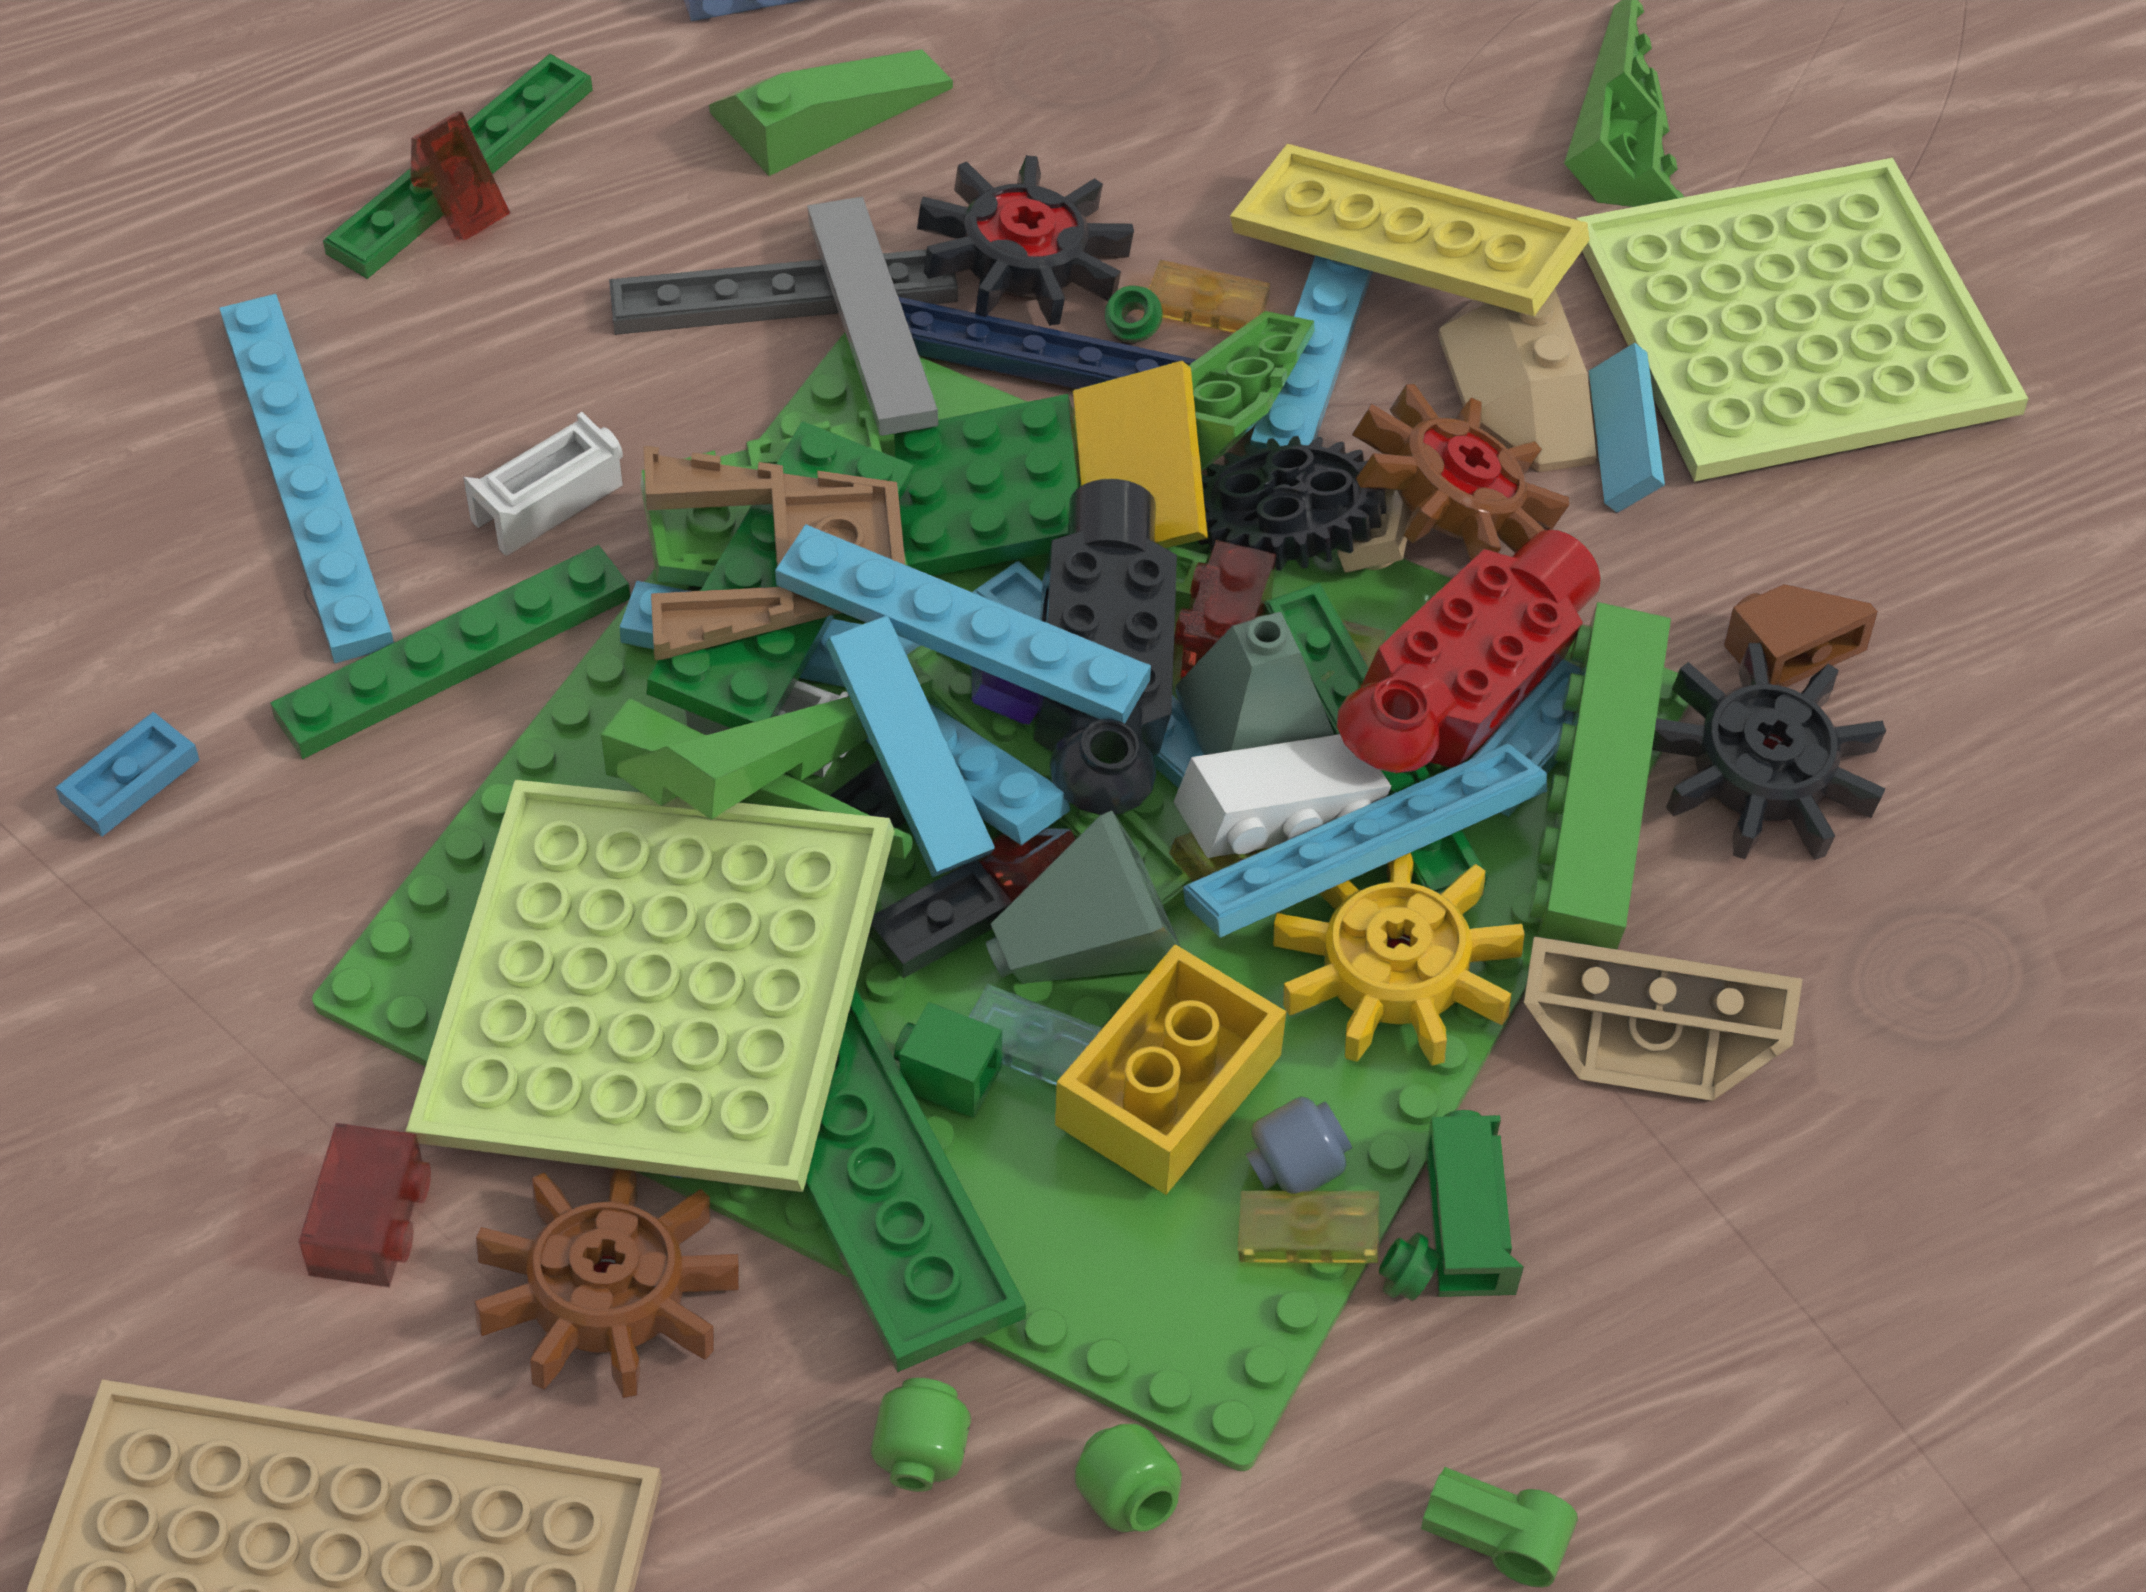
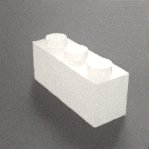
M1340 734L1191 757L1176 794L1174 804L1206 857L1211 858L1235 853L1247 854L1254 850L1274 847L1387 797L1391 785L1380 769H1376L1359 760L1345 746Z

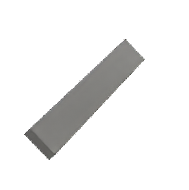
M863 197L807 205L808 222L870 408L873 411L879 435L883 436L938 426V409Z

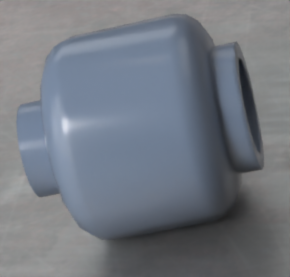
M1300 1096L1253 1123L1251 1134L1257 1148L1248 1152L1246 1156L1266 1190L1278 1183L1287 1196L1298 1199L1340 1176L1346 1168L1344 1153L1351 1150L1352 1145L1326 1101L1316 1106L1309 1098Z

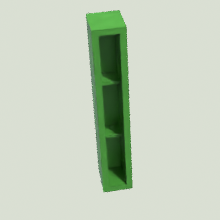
M1597 602L1589 626L1582 624L1573 641L1570 660L1581 663L1580 673H1570L1562 710L1574 712L1572 725L1562 723L1556 743L1554 760L1565 762L1563 776L1553 775L1546 803V812L1555 813L1556 819L1554 827L1545 826L1537 858V864L1546 865L1548 869L1546 880L1536 879L1528 917L1539 919L1537 937L1618 949L1627 924L1671 622L1669 617Z

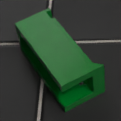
M1456 1110L1445 1114L1443 1117L1431 1118L1425 1149L1434 1250L1440 1253L1439 1262L1436 1267L1439 1297L1517 1294L1524 1266L1510 1255L1512 1244L1501 1135H1498L1501 1123L1500 1115L1481 1116L1480 1113L1472 1110Z

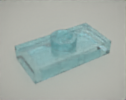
M989 984L986 985L969 1015L970 1018L1002 1029L1003 1065L1056 1086L1059 1078L1102 1030L1098 1026Z

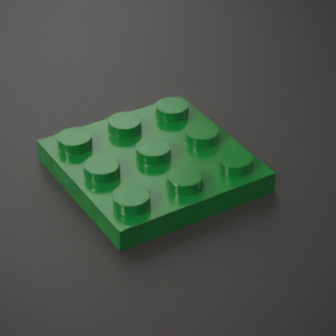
M1068 394L939 419L938 426L894 434L895 458L914 465L911 482L899 501L903 547L907 566L931 576L1048 554L1052 540L1068 535L1069 501L1073 492L1080 487L1073 408Z

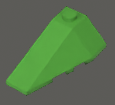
M920 49L781 73L753 83L709 104V112L764 172L771 176L952 89L953 80Z
M1264 311L1188 365L1191 367L1201 471L1223 456L1269 412L1315 332L1314 320Z

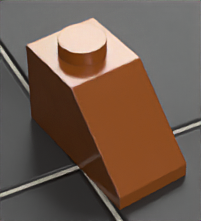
M1783 584L1763 594H1750L1733 607L1724 646L1735 660L1741 664L1748 644L1761 643L1768 663L1770 684L1788 687L1816 674L1827 664L1834 666L1866 651L1878 611L1868 602Z

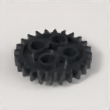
M1293 436L1288 445L1280 446L1274 438H1270L1267 441V448L1261 450L1251 444L1244 445L1245 455L1240 457L1227 452L1223 454L1224 465L1210 464L1207 467V476H1202L1208 538L1198 540V543L1200 545L1210 544V551L1213 556L1228 552L1230 564H1235L1248 557L1251 561V569L1259 568L1265 561H1274L1276 571H1281L1287 561L1296 560L1303 569L1308 567L1309 558L1314 556L1327 563L1331 562L1332 550L1337 549L1342 552L1352 553L1354 552L1353 540L1368 542L1371 539L1370 529L1381 528V515L1387 512L1385 490L1360 488L1356 480L1367 461H1364L1363 451L1359 449L1346 453L1344 442H1338L1329 448H1324L1322 437H1317L1309 445H1301L1299 437Z

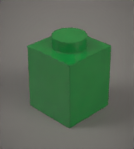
M928 1002L916 1024L908 1022L903 1027L895 1045L894 1060L900 1062V1071L913 1095L975 1118L1002 1068V1029Z

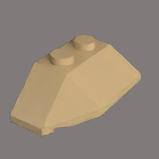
M1556 289L1552 291L1535 316L1472 300L1439 328L1438 337L1462 406L1464 407L1471 397L1482 402L1480 429L1492 435L1507 449L1535 441L1542 448V451L1530 467L1537 472L1595 464L1596 447L1588 375Z
M1534 937L1524 1004L1578 1079L1714 1101L1770 1060L1793 1046L1803 979Z

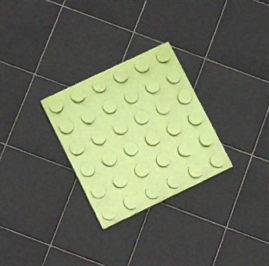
M1893 158L1576 218V220L1588 223L1590 240L1582 252L1628 346L1636 343L1648 354L1653 398L1694 482L2024 415L2029 398Z
M515 780L414 1102L406 1133L413 1143L803 1192L895 832L890 818L737 803L711 820L678 796L665 805L660 806L640 792Z

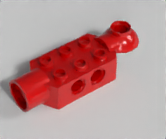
M1543 530L1538 532L1512 557L1483 549L1379 646L1361 687L1349 694L1338 710L1337 728L1345 746L1359 760L1368 765L1394 773L1416 771L1429 762L1450 768L1464 763L1565 658L1577 635L1578 629L1583 624L1578 612L1596 596L1600 588V571L1591 552L1578 539L1559 530Z

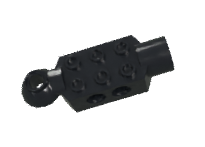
M1121 479L1091 481L1073 492L1069 501L1068 535L1052 540L1041 592V621L1151 665L1150 681L1126 723L1114 719H1098L1038 694L1039 709L1034 717L1033 740L1052 752L1049 763L1052 781L1058 789L1064 792V798L1080 810L1097 815H1103L1110 811H1113L1115 815L1123 814L1140 806L1151 794L1156 778L1153 756L1158 755L1172 713L1177 555L1155 543L1156 502L1152 494L1136 483ZM1097 758L1108 759L1112 761L1113 764L1101 762Z

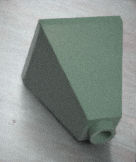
M1281 612L1259 616L1254 620L1232 626L1175 687V693L1204 755L1334 735L1302 654Z
M1113 811L1099 816L991 923L996 937L986 941L989 954L1001 977L1003 978L1013 973L1022 984L1153 970L1175 944L1181 947L1139 850Z

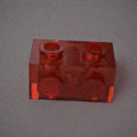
M1216 540L1209 563L1198 562L1190 590L1191 598L1196 600L1192 610L1187 608L1181 609L1174 634V644L1183 646L1181 679L1232 626L1263 616L1264 602L1272 599L1276 554Z

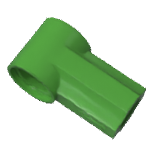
M1444 1467L1432 1490L1423 1516L1421 1529L1492 1557L1496 1568L1508 1578L1518 1583L1544 1588L1551 1586L1555 1580L1578 1522V1515L1570 1504L1551 1493L1536 1489H1526L1516 1495Z

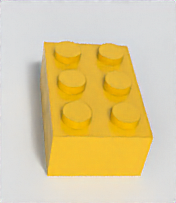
M1175 944L1057 1081L1055 1125L1167 1195L1281 1056L1287 1011Z

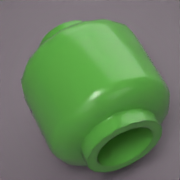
M909 1378L903 1381L902 1387H897L884 1394L879 1405L870 1451L876 1464L890 1473V1482L895 1486L909 1491L924 1492L932 1489L933 1482L946 1481L958 1474L963 1464L971 1414L966 1405L957 1398L958 1393L956 1389L950 1385L929 1378Z
M1119 1424L1112 1428L1098 1431L1086 1442L1076 1464L1075 1483L1081 1495L1108 1527L1119 1532L1149 1531L1164 1523L1172 1515L1178 1504L1182 1482L1181 1470L1175 1459L1151 1431L1138 1424Z

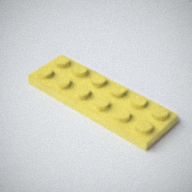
M1286 144L1230 215L1234 233L1531 316L1537 314L1590 240L1587 222L1291 144Z

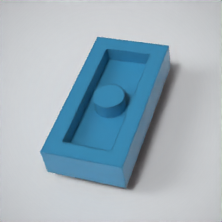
M152 712L56 786L55 789L60 803L103 837L200 759L194 743L156 713Z

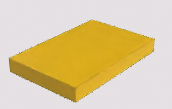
M1183 361L1073 390L1081 486L1100 479H1121L1136 483L1147 489L1156 502L1155 543L1164 548L1208 538L1191 367Z

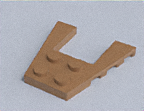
M643 446L647 510L772 504L777 566L805 524L905 565L897 482L818 470V478L783 474V465L759 462L758 470L722 465L721 456L692 452L691 460L660 456L659 447ZM779 586L652 593L655 660H662L842 612Z

